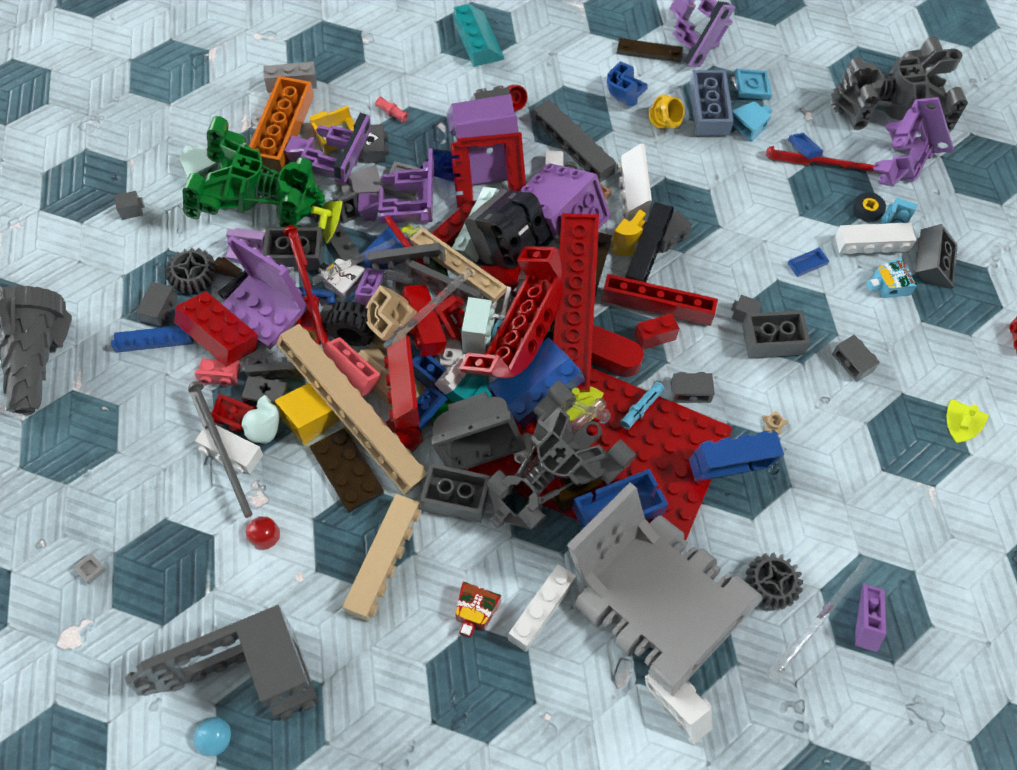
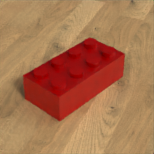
M207 291L175 306L174 323L188 333L189 336L224 366L227 367L256 351L258 334Z

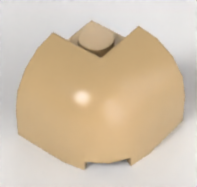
M380 285L366 306L368 308V321L366 323L382 340L396 341L410 330L408 325L417 311L408 304L409 302L404 297Z

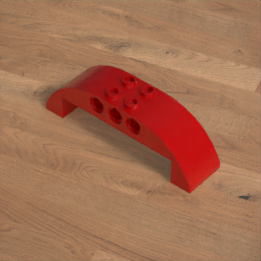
M524 246L517 262L526 274V278L486 353L467 352L459 367L461 372L510 378L518 375L528 367L542 344L559 305L562 269L557 247Z

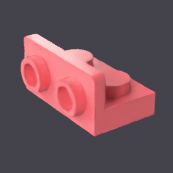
M202 358L199 370H195L194 375L199 382L205 385L212 383L222 386H237L241 363L236 361L226 367L219 360Z

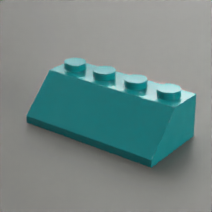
M470 4L453 7L454 23L473 67L504 60V55L485 13Z

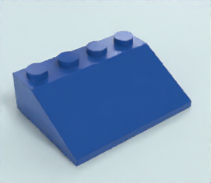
M548 337L542 342L534 359L526 369L514 377H498L488 387L496 397L506 401L514 419L524 429L538 418L533 410L547 396V391L554 383L560 380L572 391L585 378L576 364Z

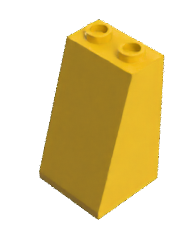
M310 383L275 400L277 407L280 409L282 420L304 446L340 421L339 417Z

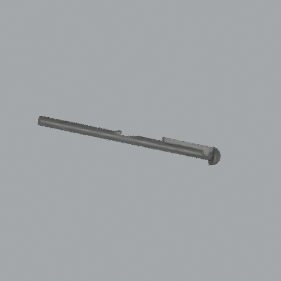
M193 381L189 384L188 391L204 429H209L214 444L220 453L219 460L223 463L244 517L249 518L253 513L201 391L204 386L199 381Z

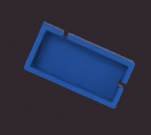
M763 431L755 436L745 434L738 437V439L728 437L715 443L712 441L703 442L689 458V462L696 482L750 472L748 462H750L752 471L768 469L784 455L777 432L769 433L768 431Z
M650 469L597 489L594 492V497L592 492L575 498L572 509L582 529L629 483L637 487L646 521L665 514L668 503L660 488L656 490L658 484Z

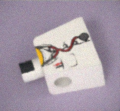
M336 259L331 266L325 262L322 263L319 267V272L323 274L324 286L329 291H333L341 301H344L359 285L365 269L347 261Z

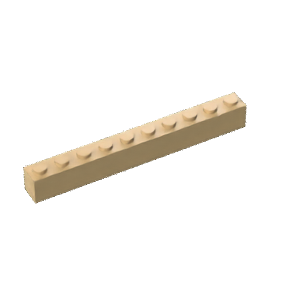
M297 324L280 334L277 346L402 493L406 495L420 485L427 477L425 467L417 462L412 452L405 448L400 442L399 437L375 413L371 404L363 399L359 390L350 384L346 375L338 370L334 361L326 356L321 346L310 337L309 332L303 329L300 324Z

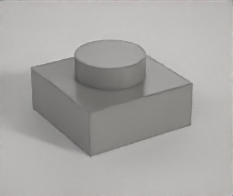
M92 553L74 567L88 584H91L106 571Z

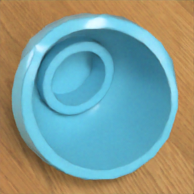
M219 717L205 719L197 727L194 734L196 749L205 756L221 754L229 745L231 730L228 723Z

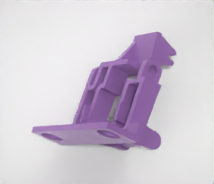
M939 97L916 99L903 120L886 124L885 128L889 131L893 142L892 148L894 150L911 151L908 156H894L892 160L878 161L875 163L876 167H873V170L883 173L878 180L879 184L894 187L901 178H905L907 182L917 180L927 158H932L934 153L954 152ZM932 103L936 108L928 109L926 104ZM920 130L921 136L916 137L917 132ZM941 142L946 143L948 147L941 148L938 144Z
M429 148L428 162H423V169L394 171V174H384L381 177V183L384 185H395L396 192L415 190L419 200L398 202V198L385 199L383 188H380L379 196L376 193H359L358 213L361 214L365 221H369V218L375 221L379 212V221L383 224H387L384 220L387 216H391L395 223L418 221L419 224L426 225L429 222H433L434 159L432 148Z

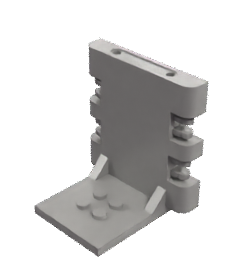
M629 483L567 545L585 587V590L576 599L575 607L596 628L601 624L605 628L609 627L619 618L621 621L614 627L612 634L617 636L615 641L617 647L628 657L633 653L641 656L651 647L653 651L646 657L644 662L649 666L651 665L649 675L673 697L761 602L762 595L739 576L731 579L729 574H725L716 583L713 579L719 574L721 568L716 566L717 559L705 549L698 551L695 547H692L684 556L680 554L688 543L684 539V533L662 515L657 516L649 524L643 514L637 487Z

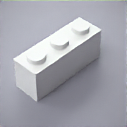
M216 425L234 470L239 473L246 472L251 474L263 456L261 448ZM203 428L195 440L198 451L205 456H209V454L214 456L218 462L223 464L219 460L220 453L214 444L209 429Z

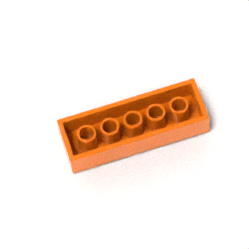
M278 76L249 144L252 149H260L262 165L269 169H274L280 173L282 168L287 165L289 159L284 150L292 135L298 137L314 98L311 82Z

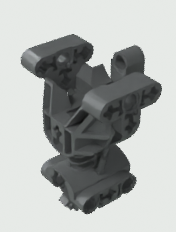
M933 36L924 41L920 50L908 51L902 58H897L890 73L884 76L881 70L870 62L864 63L860 57L854 58L849 62V68L846 69L841 83L838 84L839 88H834V93H831L830 102L832 109H834L835 113L838 112L839 115L845 112L849 116L853 128L861 130L868 125L875 108L878 106H882L884 112L892 119L903 120L916 99L939 97L950 132L958 122L968 101L961 87H954L946 93L944 85L947 80L937 74L951 73L956 70L963 54L958 49H943L938 37ZM932 103L926 104L928 109L936 108Z
M560 380L551 386L546 393L547 396L533 410L539 417L534 435L531 437L534 446L528 457L522 462L515 476H506L499 470L486 483L495 511V515L491 517L490 522L496 528H500L507 523L536 530L548 518L541 511L544 502L560 494V491L573 484L579 487L600 478L607 484H610L636 458V453L621 439L608 453L600 445L591 447L600 438L602 433L601 426L597 422L590 421L586 423L574 436L572 435L573 423L569 420L570 416L566 412L576 403L575 394ZM590 426H595L598 429V433L595 436L587 434V429ZM537 447V454L540 460L539 465L534 467V470L531 473L529 472L526 478H522L530 463L529 460ZM554 479L571 481L563 487L556 488L540 497L541 492ZM528 485L533 490L529 497V503L516 514L505 502L515 490L523 489Z

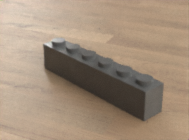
M550 99L534 108L533 121L586 172L597 174L599 183L615 173V160L604 152L601 146H598L589 135L581 130L579 125H576Z

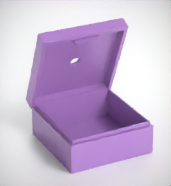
M511 94L452 103L447 112L449 130L452 135H456V141L457 138L519 132L517 115L514 114ZM504 143L483 147L469 146L472 185L507 179ZM488 148L493 149L491 154H487Z

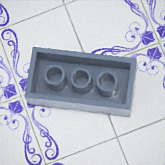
M693 70L689 86L695 134L730 135L733 115L726 70Z

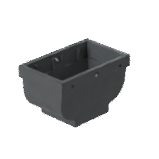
M486 392L449 404V411L441 414L433 424L432 446L446 467L465 470L527 450L520 429L506 401L500 397H488Z

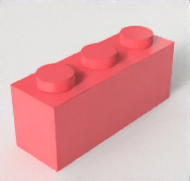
M339 337L327 342L323 352L334 361L338 370L346 375L350 384L359 390L361 396L373 392L381 374L342 338Z

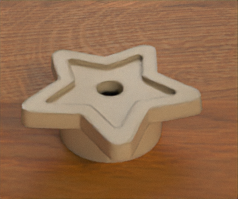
M777 411L769 416H762L766 423L765 431L773 430L779 435L782 433V426L788 423Z

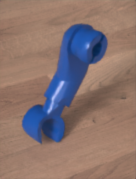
M297 287L302 292V297L307 296L304 287ZM312 289V294L316 295V297L326 298V304H336L337 296L333 291Z

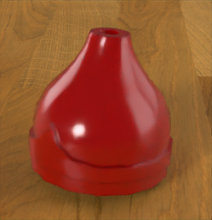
M513 84L507 86L506 88L509 87L513 110L518 111L522 109L527 103V91L520 85Z

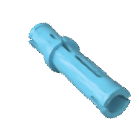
M655 382L643 397L629 408V412L619 421L620 425L624 429L629 430L638 419L644 416V412L658 396L665 391L664 386L659 382Z

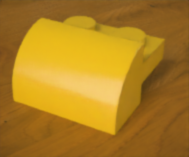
M639 210L631 222L625 218L614 231L611 247L612 253L618 256H630L635 253L643 228L646 225V212Z

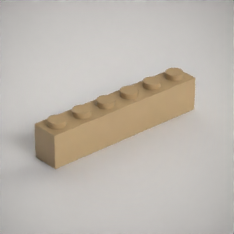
M399 494L395 495L342 606L346 614L369 622L370 618L376 615L379 606L377 602L386 593V583L388 578H392L396 571V566L394 565L397 559H401L405 550L403 546L405 541H409L413 534L412 526L414 522H418L422 511L418 501Z

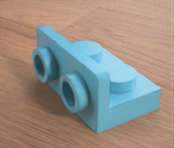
M896 197L893 204L889 203L886 214H883L880 224L909 223L918 204Z

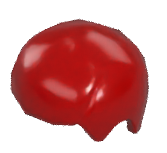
M258 516L251 520L246 527L247 540L258 550L273 547L280 538L278 525L269 517Z

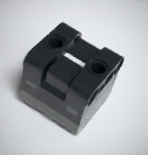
M500 189L465 219L466 228L479 258L484 263L515 269L519 265L517 259L524 246L539 247L550 237V230L539 200L531 192Z

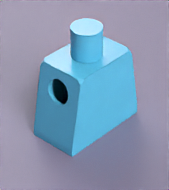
M751 102L732 111V126L752 142L768 126L772 109L769 105L761 107L756 102Z

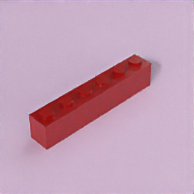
M607 274L601 300L660 315L672 313L674 318L708 326L712 325L718 303L717 298Z

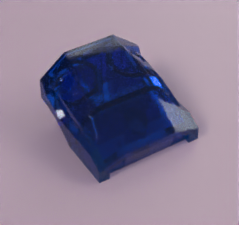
M432 149L435 177L454 182V177H461L460 173L453 174L452 159H459L458 155H451L449 150Z

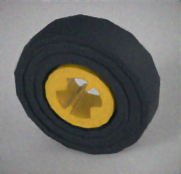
M862 193L857 196L853 203L854 214L866 222H875L881 219L886 210L885 201L876 193Z

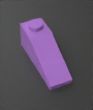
M366 268L355 292V302L367 306L380 285L382 286L385 270L379 269V271H374L373 268Z
M863 584L855 628V646L877 652L886 636L885 590Z

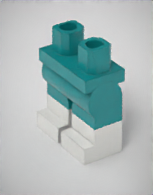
M465 354L455 359L435 383L453 403L485 392L488 397L493 396L487 389L490 383L486 379L484 380L482 375L466 374L459 370L466 356Z

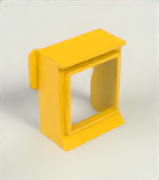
M348 105L329 113L322 111L309 117L313 133L326 156L328 155L327 153L339 148L327 145L324 137H321L316 132L318 126L330 128L331 125L337 126L346 123L349 130L354 131L355 122L351 117Z

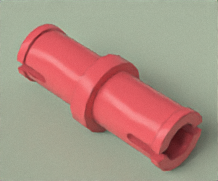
M381 96L377 98L375 106L384 110L388 116H393L402 123L407 120L408 113L399 109L395 103H390Z

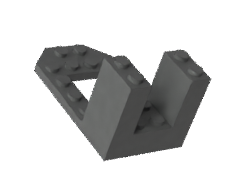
M279 604L141 661L136 666L137 671L135 673L129 672L125 676L128 687L140 696H148L154 693L180 690L185 687L184 684L191 681H201L212 672L219 673L226 670L233 663L240 664L247 661L260 702L264 706L270 707L272 715L276 720H288L294 716L293 713L300 710L308 711L315 707V703L320 702L294 630ZM237 639L240 640L241 644L185 668L180 667L189 663L190 659L196 656L209 655L215 648L220 646L227 647L234 644Z

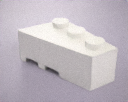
M649 674L645 676L648 690L663 709H668L677 719L674 723L678 728L681 725L689 733L690 738L688 740L692 745L713 729L712 706L706 698H701L696 693V689L689 681L672 697Z

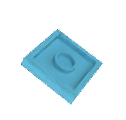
M735 69L734 75L738 97L771 99L772 93L767 71Z

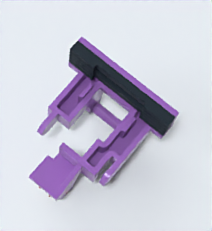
M695 0L673 1L669 9L678 20L674 25L676 30L672 34L690 49L684 59V62L689 66H701L711 48L719 47L720 40L729 25L733 23L729 18L736 7L731 3L717 0H700L701 3L697 9L709 17L710 21L703 33L699 34L695 30L696 25L688 20L696 7L694 4Z
M360 113L354 124V131L333 125L330 128L326 126L317 127V134L326 138L327 145L344 149V152H340L337 159L325 156L322 151L315 150L314 137L306 140L292 135L284 153H286L290 163L296 162L298 158H306L312 162L311 170L313 174L334 178L335 182L347 185L349 175L353 167L357 165L359 154L371 131L370 115Z

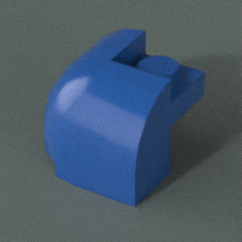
M622 61L607 74V88L610 95L628 106L638 104L637 98L648 89L647 83L634 78V67Z

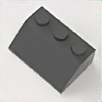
M942 224L921 229L920 237L918 238L919 248L916 253V275L924 283L954 288L958 244Z

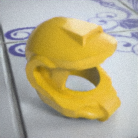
M665 94L659 95L649 110V120L654 127L659 129L666 127L677 128L684 118V105L677 97Z

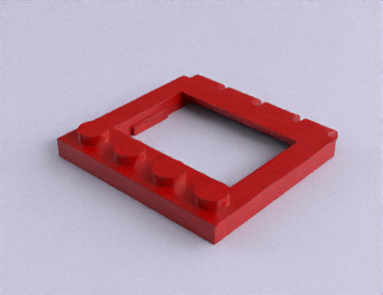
M522 132L457 138V142L450 143L451 155H459V159H452L453 174H461V177H454L455 192L462 191L463 195H456L457 208H460L467 201L473 205L477 201H474L469 146L483 147L504 143L508 190L520 191L526 185Z

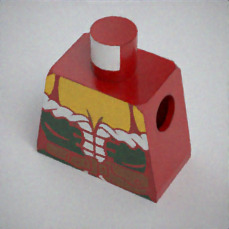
M463 581L455 615L456 621L463 623L459 634L471 638L475 628L484 631L501 603V595Z

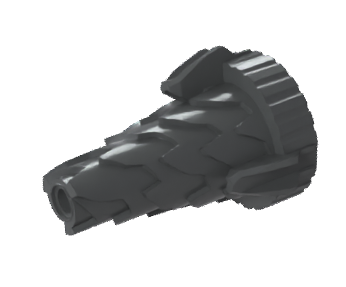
M33 286L0 287V361L3 370V391L6 394V411L32 415L35 409H39L41 405L43 381H46V363L49 360L50 346L53 343L57 348H63V342L67 337L72 322V315L66 311L64 298L55 291Z

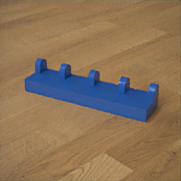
M179 326L114 333V340H111L115 353L193 344V338Z

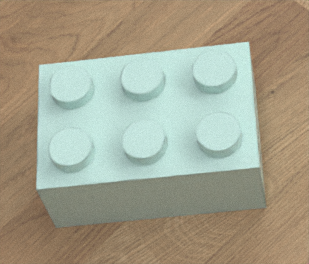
M468 297L462 327L463 354L466 355L467 352L485 354L488 350L495 323V309L492 308V300Z

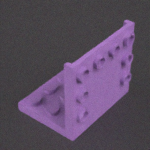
M548 163L520 190L521 192H531L536 195L553 238L556 234L561 235L562 213L599 214V228L611 217L601 185L595 173Z
M231 236L227 243L248 274V277L222 305L258 334L257 341L271 350L278 342L280 334L289 330L309 308L301 296L302 292L295 286L296 281L290 277V271L282 264L279 266L270 256H263L257 248L249 247L243 239L238 240Z

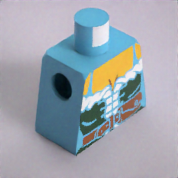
M900 257L879 266L874 272L872 279L867 281V287L870 291L878 289L883 298L912 295L917 287V283L903 258Z

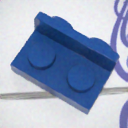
M430 385L417 399L420 424L418 427L420 429L424 428L447 400L442 393Z

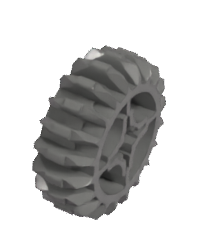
M191 247L187 251L184 248L182 253L177 251V256H171L172 261H167L166 278L177 292L181 291L183 294L189 292L191 295L194 291L199 293L201 289L206 290L207 285L212 286V281L216 280L215 275L217 273L213 265L215 261L213 256L208 254L206 250L202 251L200 248L194 250Z
M775 552L771 553L770 557L767 553L763 554L762 558L757 556L754 559L755 562H751L749 569L745 572L748 576L744 581L762 595L761 602H764V609H767L769 605H771L773 611L778 606L781 610L785 609L786 605L792 606L794 604L793 601L799 599L798 594H801L803 588L800 586H802L804 580L799 579L802 572L795 571L797 565L792 566L790 564L791 558L786 561L783 560V554H780L778 558ZM764 568L765 578H763L762 581H759V570ZM788 581L789 592L784 595L783 585Z

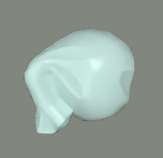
M266 395L261 397L257 402V409L250 410L243 417L242 427L246 437L251 442L262 444L271 442L278 430L280 409L272 404Z

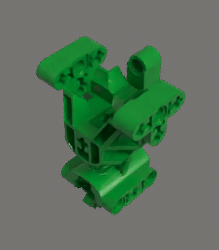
M214 116L207 130V157L213 162L221 163L219 170L208 173L207 178L197 173L189 174L182 190L183 212L187 217L199 219L202 212L215 215L219 209L225 211L228 209H239V213H243L252 209L260 202L276 205V215L279 219L280 227H287L289 225L296 227L297 223L305 216L308 217L309 214L314 216L311 213L312 206L324 207L325 195L323 190H319V185L315 183L311 170L313 165L310 160L298 158L296 162L285 165L280 173L274 169H269L262 165L260 149H252L245 143L246 139L243 135L229 131V124L225 118L221 116Z

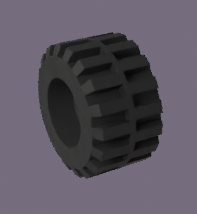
M353 301L336 302L332 306L326 324V331L334 339L340 337L348 345L366 346L371 344L375 334L366 323L368 321V308L365 305Z

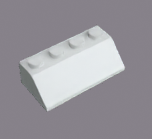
M640 144L623 154L620 163H617V173L620 174L619 187H622L620 201L624 203L622 205V216H625V219L630 222L639 210L646 212L645 221L647 222L652 202L645 145Z

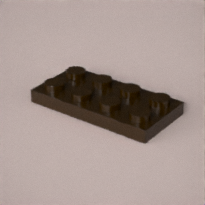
M345 427L309 446L348 513L384 494L383 488Z

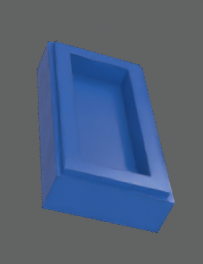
M804 133L789 135L788 141L806 158L822 156L823 150Z
M820 247L788 261V265L797 277L829 263L828 258Z

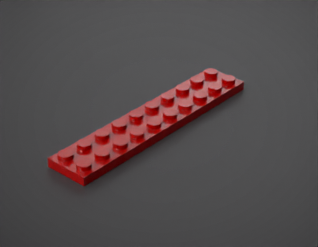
M562 213L559 250L562 286L559 305L555 315L553 342L582 371L585 380L576 388L580 392H590L599 214Z

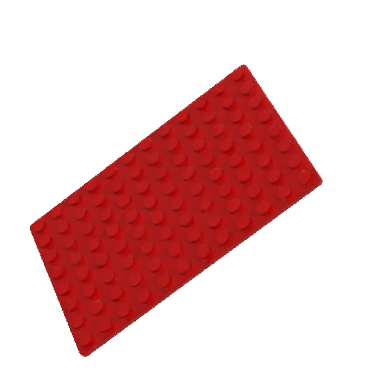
M591 368L590 387H594L604 394L600 403L591 413L572 421V435L574 436L586 423L594 421L601 426L602 433L600 438L591 447L600 445L607 451L620 439L636 453L635 460L610 484L650 469L658 484L656 490L660 488L668 503L666 512L662 516L684 533V539L687 540L712 480L707 479L695 482L689 458L701 446V443L706 441L715 443L721 439L728 438L732 432V427L658 396L644 412V416L638 419L629 430H626L620 425L619 421L623 419L629 412V408L635 405L647 391ZM535 419L524 429L517 423L521 435L523 433L534 435L538 421ZM590 426L587 429L589 436H595L598 433V429L595 426ZM537 447L522 478H526L529 475L528 473H531L534 467L539 465L540 460L537 454ZM511 454L465 469V471L492 477L500 470L506 476H515L521 463L516 462L514 455ZM554 479L541 492L540 497L556 488H561L568 481ZM604 481L591 491L593 497L595 490L610 484ZM526 485L523 489L520 488L514 492L529 499L533 490L530 486ZM550 499L542 504L562 513ZM572 507L564 513V515L578 521ZM655 518L648 520L647 522L650 524Z

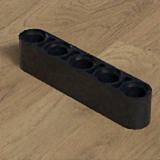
M660 202L653 204L625 278L647 282L674 212L673 206Z

